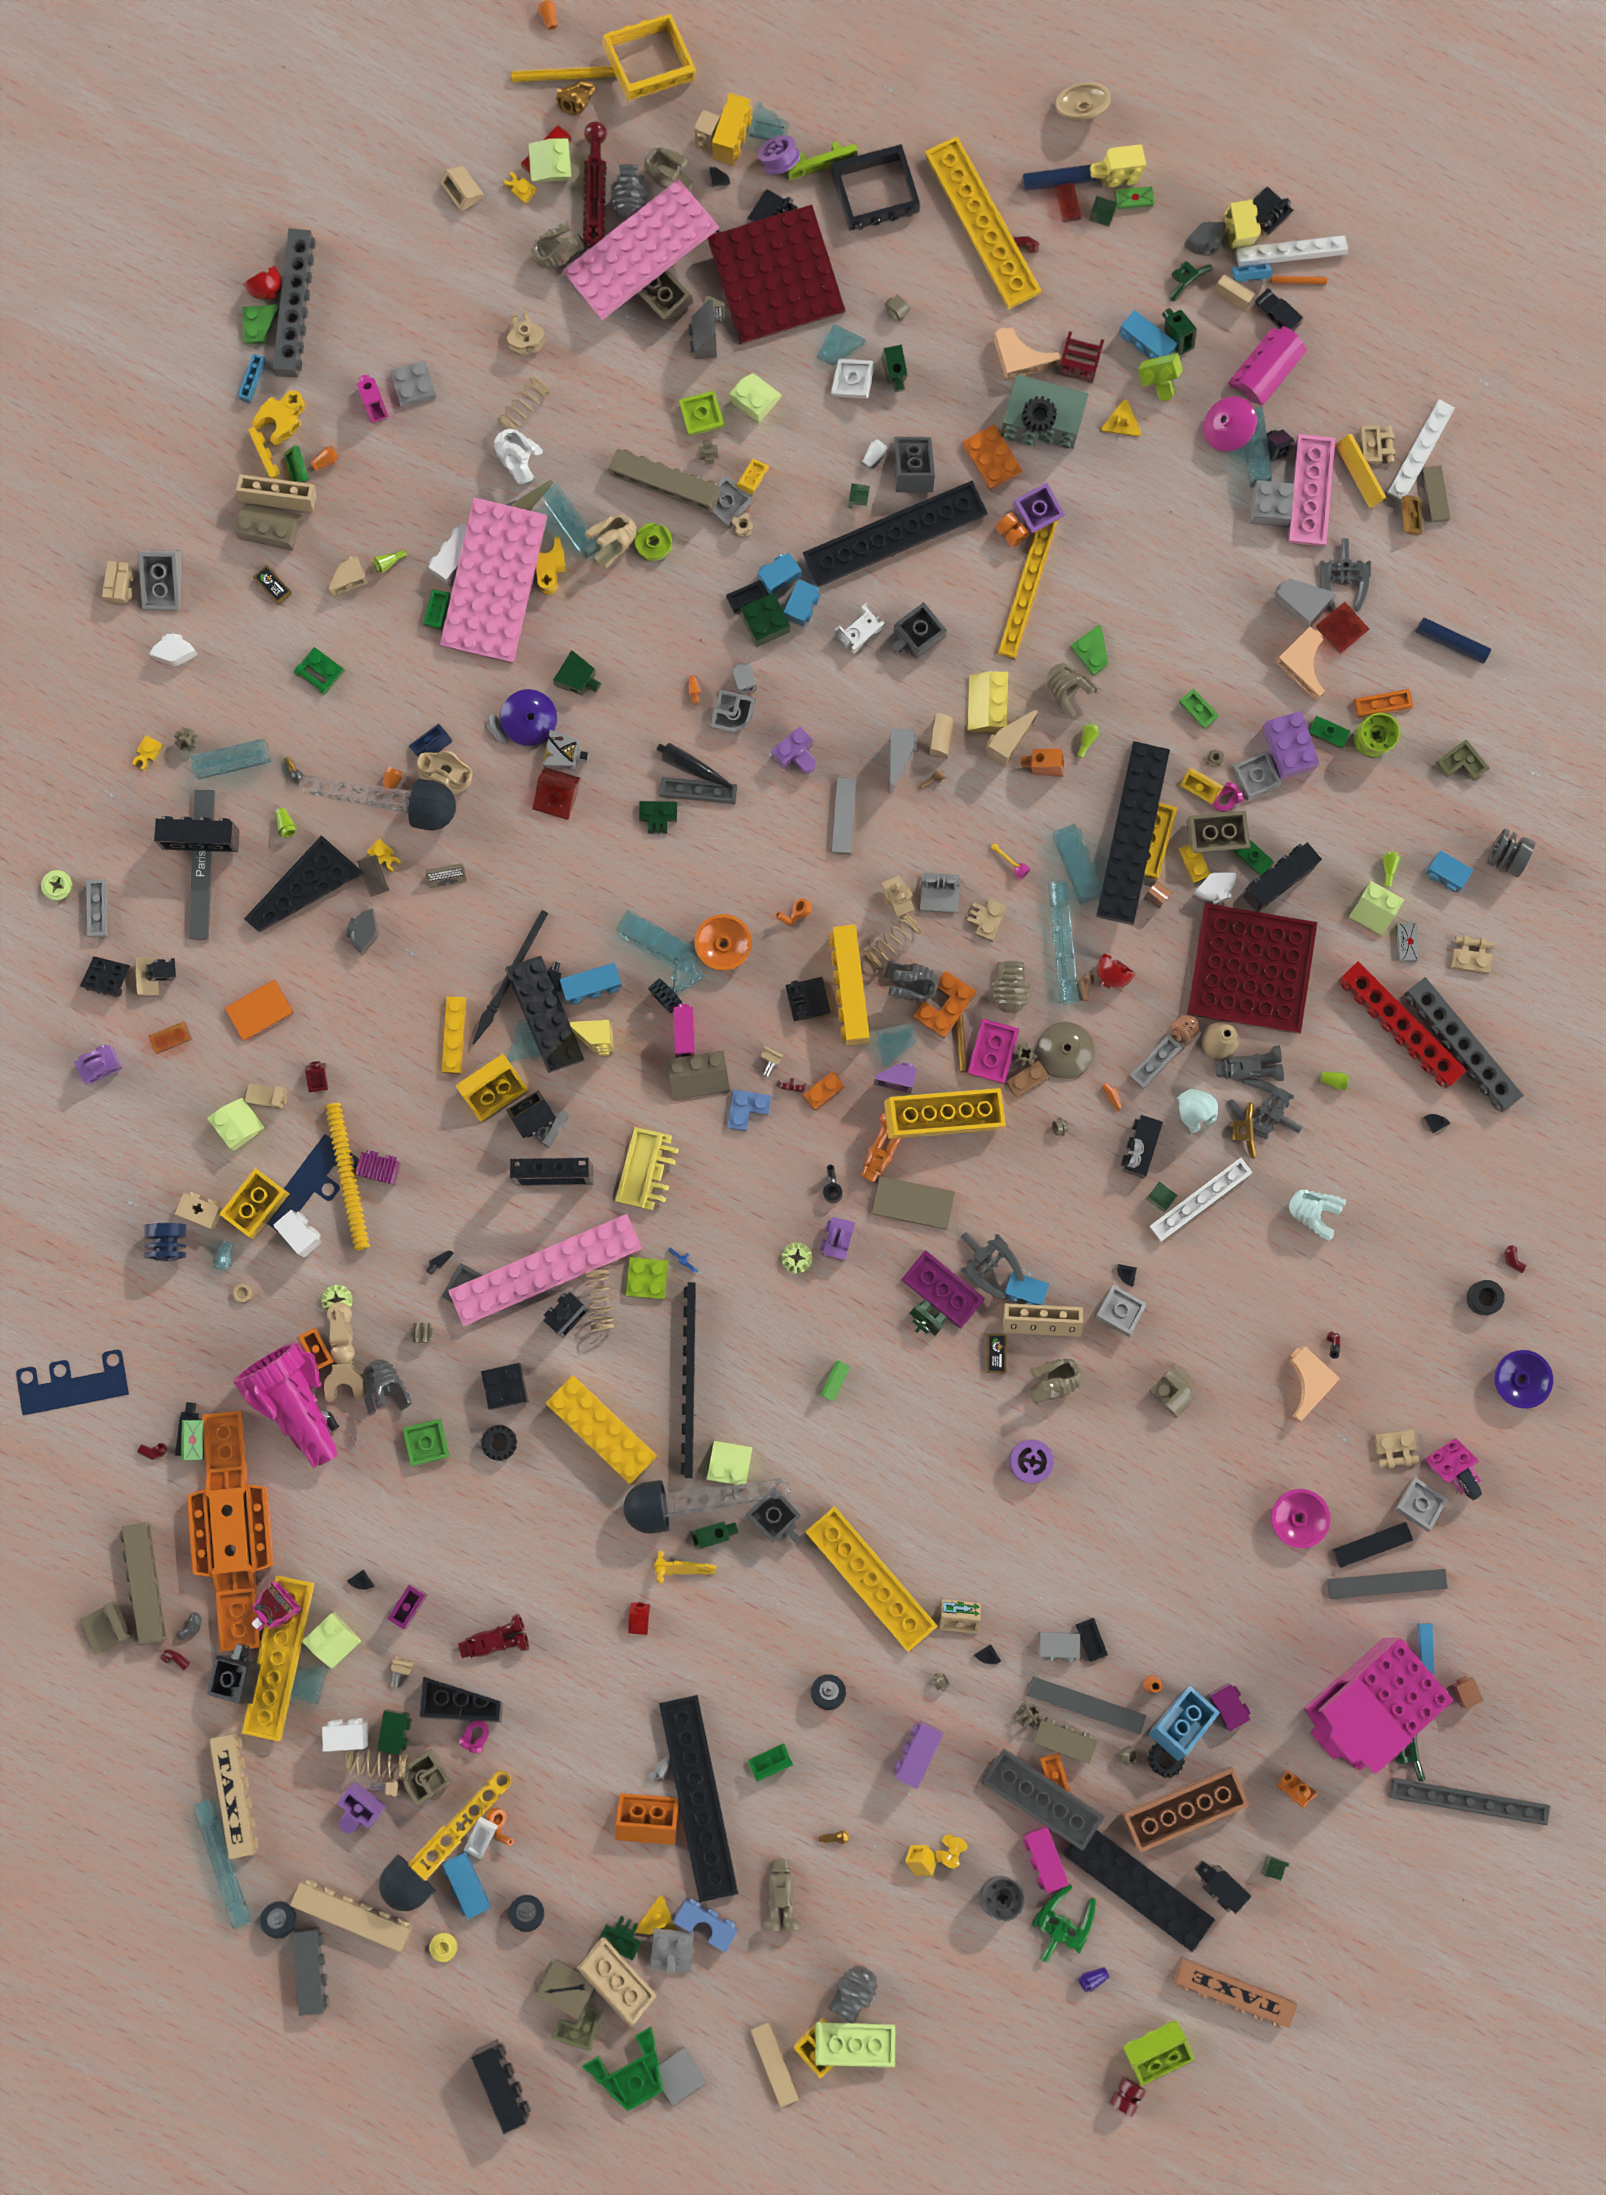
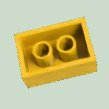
M729 93L712 140L713 160L734 166L736 159L739 160L742 150L740 149L741 143H745L747 138L746 129L751 126L753 116H751L753 107H750L749 98Z
M255 1168L219 1215L249 1238L255 1239L290 1193Z

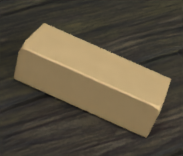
M135 958L137 995L140 997L159 996V981H150L149 976L146 975V964H151L158 958Z

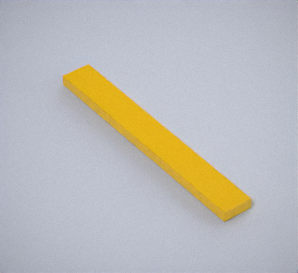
M1058 520L1034 533L997 655L1016 659Z

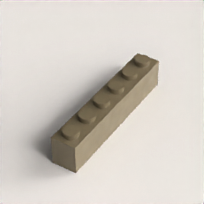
M620 449L616 450L608 468L613 477L713 513L721 495L718 484L713 481H703L697 475L691 474L690 476L684 474L678 468H668L662 462H652L649 458L636 456L626 449L623 451Z
M150 1522L122 1526L120 1539L125 1545L123 1559L124 1562H127L128 1566L126 1579L127 1582H130L129 1599L131 1602L133 1601L134 1607L131 1615L133 1621H136L137 1629L134 1630L135 1640L139 1642V1645L167 1640Z

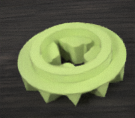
M54 870L44 876L41 889L46 897L59 901L67 897L71 892L73 884L65 872ZM58 881H60V885L63 887V889L57 888L56 891H54L55 887L50 883H58Z
M800 1242L791 1243L783 1250L782 1263L788 1271L802 1273L810 1267L812 1253L806 1245ZM797 1250H799V1255L806 1259L799 1260L797 1266H795L794 1259L788 1256L795 1255Z
M342 1285L328 1287L322 1294L321 1303L323 1309L326 1312L328 1311L329 1307L334 1304L329 1302V1300L334 1299L336 1294L339 1298L345 1299L340 1302L347 1304L351 1308L353 1302L351 1292Z

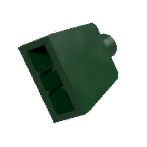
M1171 308L1166 309L1162 313L1165 319L1164 332L1178 343L1175 351L1180 356L1195 348L1197 328L1182 310L1173 312Z
M902 344L883 348L881 359L887 383L893 384L895 392L904 391V381L908 374Z
M572 650L553 679L555 686L579 695H584L587 688L597 693L601 686V682L594 679L596 675L594 667Z
M723 1521L690 1531L695 1550L729 1541V1536L738 1534L736 1523L733 1522L726 1525ZM715 1530L719 1531V1537L715 1536Z

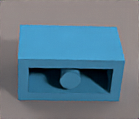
M789 552L785 555L777 556L773 563L763 565L758 571V579L769 595L776 593L801 577V569Z
M798 579L784 610L787 620L803 627L806 621L810 622L813 611H811L813 605L817 606L821 597L818 587Z
M1440 850L1425 873L1429 875L1428 877L1431 880L1443 883L1449 891L1459 892L1474 869Z
M1012 1271L1004 1294L1008 1296V1300L1016 1303L1021 1300L1026 1302V1305H1043L1049 1283L1025 1275L1024 1281H1019Z

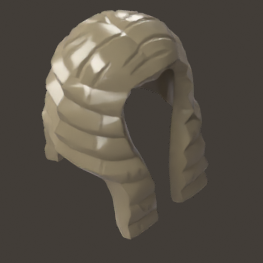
M659 147L653 148L645 157L644 168L646 174L657 185L667 188L679 179L689 191L694 187L695 182L690 180L682 171V168L689 164V160L678 152Z
M564 221L553 229H548V232H545L543 236H539V239L535 240L531 251L538 266L547 269L551 267L556 268L566 264L574 255L586 251L584 242L579 234L568 238L560 237L571 230L568 221Z
M1066 663L1053 666L1047 674V686L1053 692V696L1056 698L1057 703L1060 704V708L1063 709V713L1071 719L1076 718L1078 714L1072 708L1070 700L1080 687L1087 694H1092L1093 692L1095 694L1100 693V688L1096 684L1092 683L1085 676H1081L1076 670H1072Z
M997 962V979L992 983V991L994 993V1003L1003 1012L1016 1013L1021 1011L1027 1004L1026 1001L1029 999L1028 994L1030 993L1029 988L1031 986L1025 981L1023 962Z
M1063 1358L1062 1360L1047 1361L1043 1365L1030 1369L1034 1378L1043 1375V1379L1036 1386L1028 1389V1393L1037 1406L1047 1400L1063 1398L1079 1387L1083 1378L1082 1371L1072 1359Z

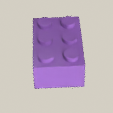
M1302 711L1265 722L1262 728L1280 779L1317 768L1320 763Z
M921 1720L918 1724L914 1723L910 1732L912 1738L910 1742H905L901 1751L904 1755L901 1760L897 1759L893 1768L896 1779L918 1789L943 1736L941 1730Z

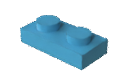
M1269 264L1232 267V276L1238 282H1247L1249 279L1265 280L1266 277H1272V269Z

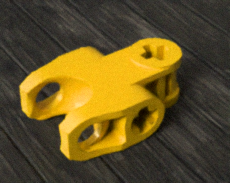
M296 390L288 391L279 401L271 397L260 407L251 424L253 427L255 426L256 430L261 429L268 423L276 424V430L269 439L276 447L290 438L301 426V421L297 417L305 410V401Z
M560 536L554 537V547L550 552H539L534 575L537 574L540 591L545 595H551L556 592L558 587L557 573L566 572V558Z

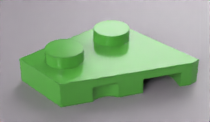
M278 305L243 307L245 345L265 343L267 333L272 328L276 313H279Z
M1100 624L1071 644V649L1092 676L1108 666L1106 647Z

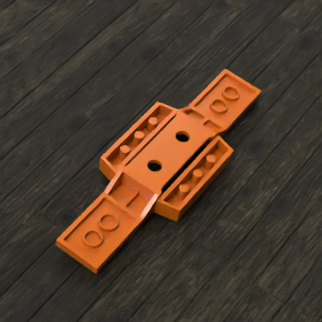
M243 1411L203 1414L207 1473L206 1488L187 1495L193 1575L213 1577L216 1591L220 1652L233 1651L236 1644L248 1645L249 1649L260 1648V1631L252 1625V1621L258 1616L253 1609V1605L257 1601L255 1573L275 1566L269 1490L267 1486L248 1484ZM245 1491L247 1498L252 1566L249 1564L248 1561L245 1510L243 1494L245 1493ZM225 1505H230L233 1509L232 1514L228 1517L222 1514V1508ZM227 1545L235 1546L236 1552L233 1556L226 1555L225 1548Z

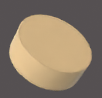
M238 1284L233 1289V1297L237 1302L247 1303L253 1297V1289L247 1284Z

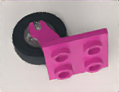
M1454 1438L1424 1459L1446 1483L1451 1481L1461 1495L1465 1493L1471 1500H1476L1482 1495L1478 1485L1481 1481L1473 1468L1479 1461L1457 1438Z

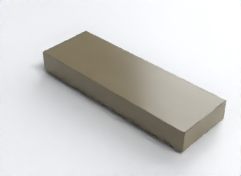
M1442 466L1424 467L1422 475L1430 522L1449 521L1450 513Z

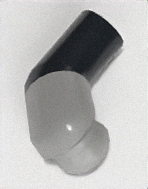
M320 1410L331 1432L340 1427L331 1412Z

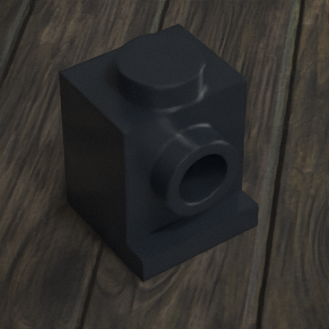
M171 958L168 962L165 959H157L151 964H146V975L149 976L150 981H173L176 978L175 958Z

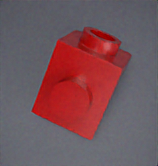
M642 1602L631 1603L628 1624L629 1634L648 1635L650 1604Z

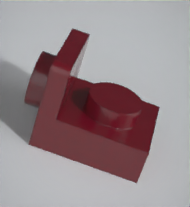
M320 1061L309 1063L305 1069L308 1091L328 1090L326 1063H321Z

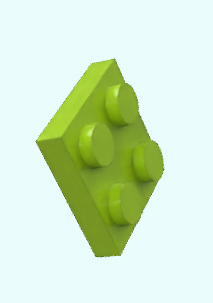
M714 390L679 399L688 436L724 427Z
M630 1257L626 1296L665 1300L669 1261Z

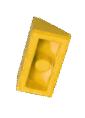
M1193 768L1188 769L1180 784L1181 787L1210 804L1214 803L1224 787Z

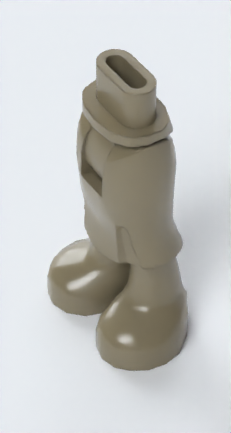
M788 1859L772 1860L773 1869H770L769 1877L770 1902L768 1906H770L769 1919L763 1924V1931L781 1930L780 1908H783V1930H801V1924L795 1919L793 1913V1905H795L793 1902V1878Z

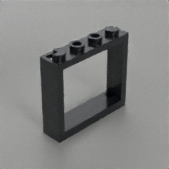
M902 144L831 163V173L849 231L855 229L862 230L870 225L877 226L885 221H896L900 217H910L912 214L920 212V201ZM900 160L912 201L853 216L841 176Z
M589 1158L510 1159V1179L516 1186L593 1185V1164ZM579 1161H585V1165H579Z

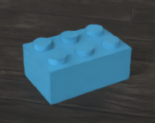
M1188 1686L1181 1691L1148 1734L1179 1761L1188 1755L1220 1712L1194 1688Z

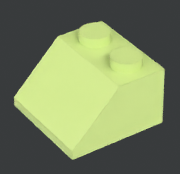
M547 139L528 144L531 182H563L570 179L571 167L568 139Z
M754 373L741 379L730 392V402L758 424L782 397L779 392Z
M1370 881L1348 918L1382 936L1396 916L1404 899Z
M243 1098L221 1107L208 1117L213 1127L233 1151L265 1129Z
M714 1441L707 1480L746 1486L753 1447Z
M334 1612L302 1642L316 1657L333 1669L361 1640Z

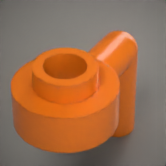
M800 898L795 902L793 914L790 917L778 911L775 914V918L792 926L799 917L805 918L811 913L812 903L805 898Z
M499 1808L490 1809L485 1819L498 1826L494 1833V1839L511 1846L514 1842L513 1838L503 1835L501 1832V1827L506 1821L505 1812Z

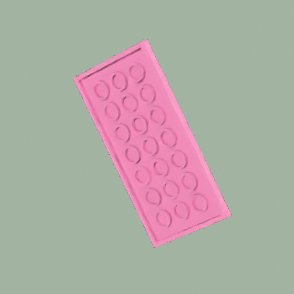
M678 179L562 271L599 318L604 320L717 231L719 227Z
M473 498L441 638V646L514 663L547 515Z

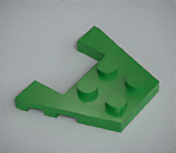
M652 2026L635 2035L644 2055L609 2074L600 2056L582 2065L599 2084L609 2091V2094L627 2112L663 2092Z

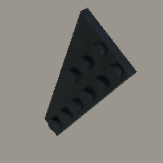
M321 835L244 920L260 933L363 875L364 872Z

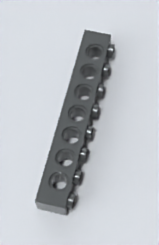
M288 228L273 370L276 376L298 377L299 371H302V360H300L301 353H304L302 338L306 335L304 320L308 318L306 302L310 300L308 284L312 282L310 266L314 264L312 249H315L316 239L313 237L311 230ZM299 249H305L301 253L297 252ZM298 266L303 267L300 270H295ZM298 283L301 284V285H300L299 287H297V288H294V287H293L295 284H298ZM294 301H299L298 304L291 305ZM293 318H296V319H297V320H296L295 322H293V323H290V322H289V321H290L291 319H293ZM290 336H295L293 340H287ZM289 353H292V354H293L292 357L286 358V355H287V354H289Z
M1426 977L1404 993L1406 1002L1416 1008L1420 1019L1430 1025L1431 1032L1435 1036L1440 1037L1444 1048L1454 1054V1058L1467 1070L1468 1077L1473 1081L1475 1080L1479 1085V1090L1492 1100L1491 1104L1496 1110L1503 1112L1524 1096ZM1422 997H1426L1429 1000L1428 1006L1421 1002ZM1434 1012L1440 1013L1441 1020L1434 1018ZM1447 1026L1453 1029V1035L1447 1034ZM1459 1041H1462L1463 1043H1465V1045H1466V1049H1465V1050H1461V1049L1459 1048V1046H1458V1042H1459ZM1471 1056L1478 1059L1477 1065L1471 1063ZM1483 1071H1487L1490 1074V1080H1486L1483 1077ZM1496 1086H1500L1502 1088V1095L1496 1093Z

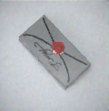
M1416 922L1397 923L1398 961H1418Z

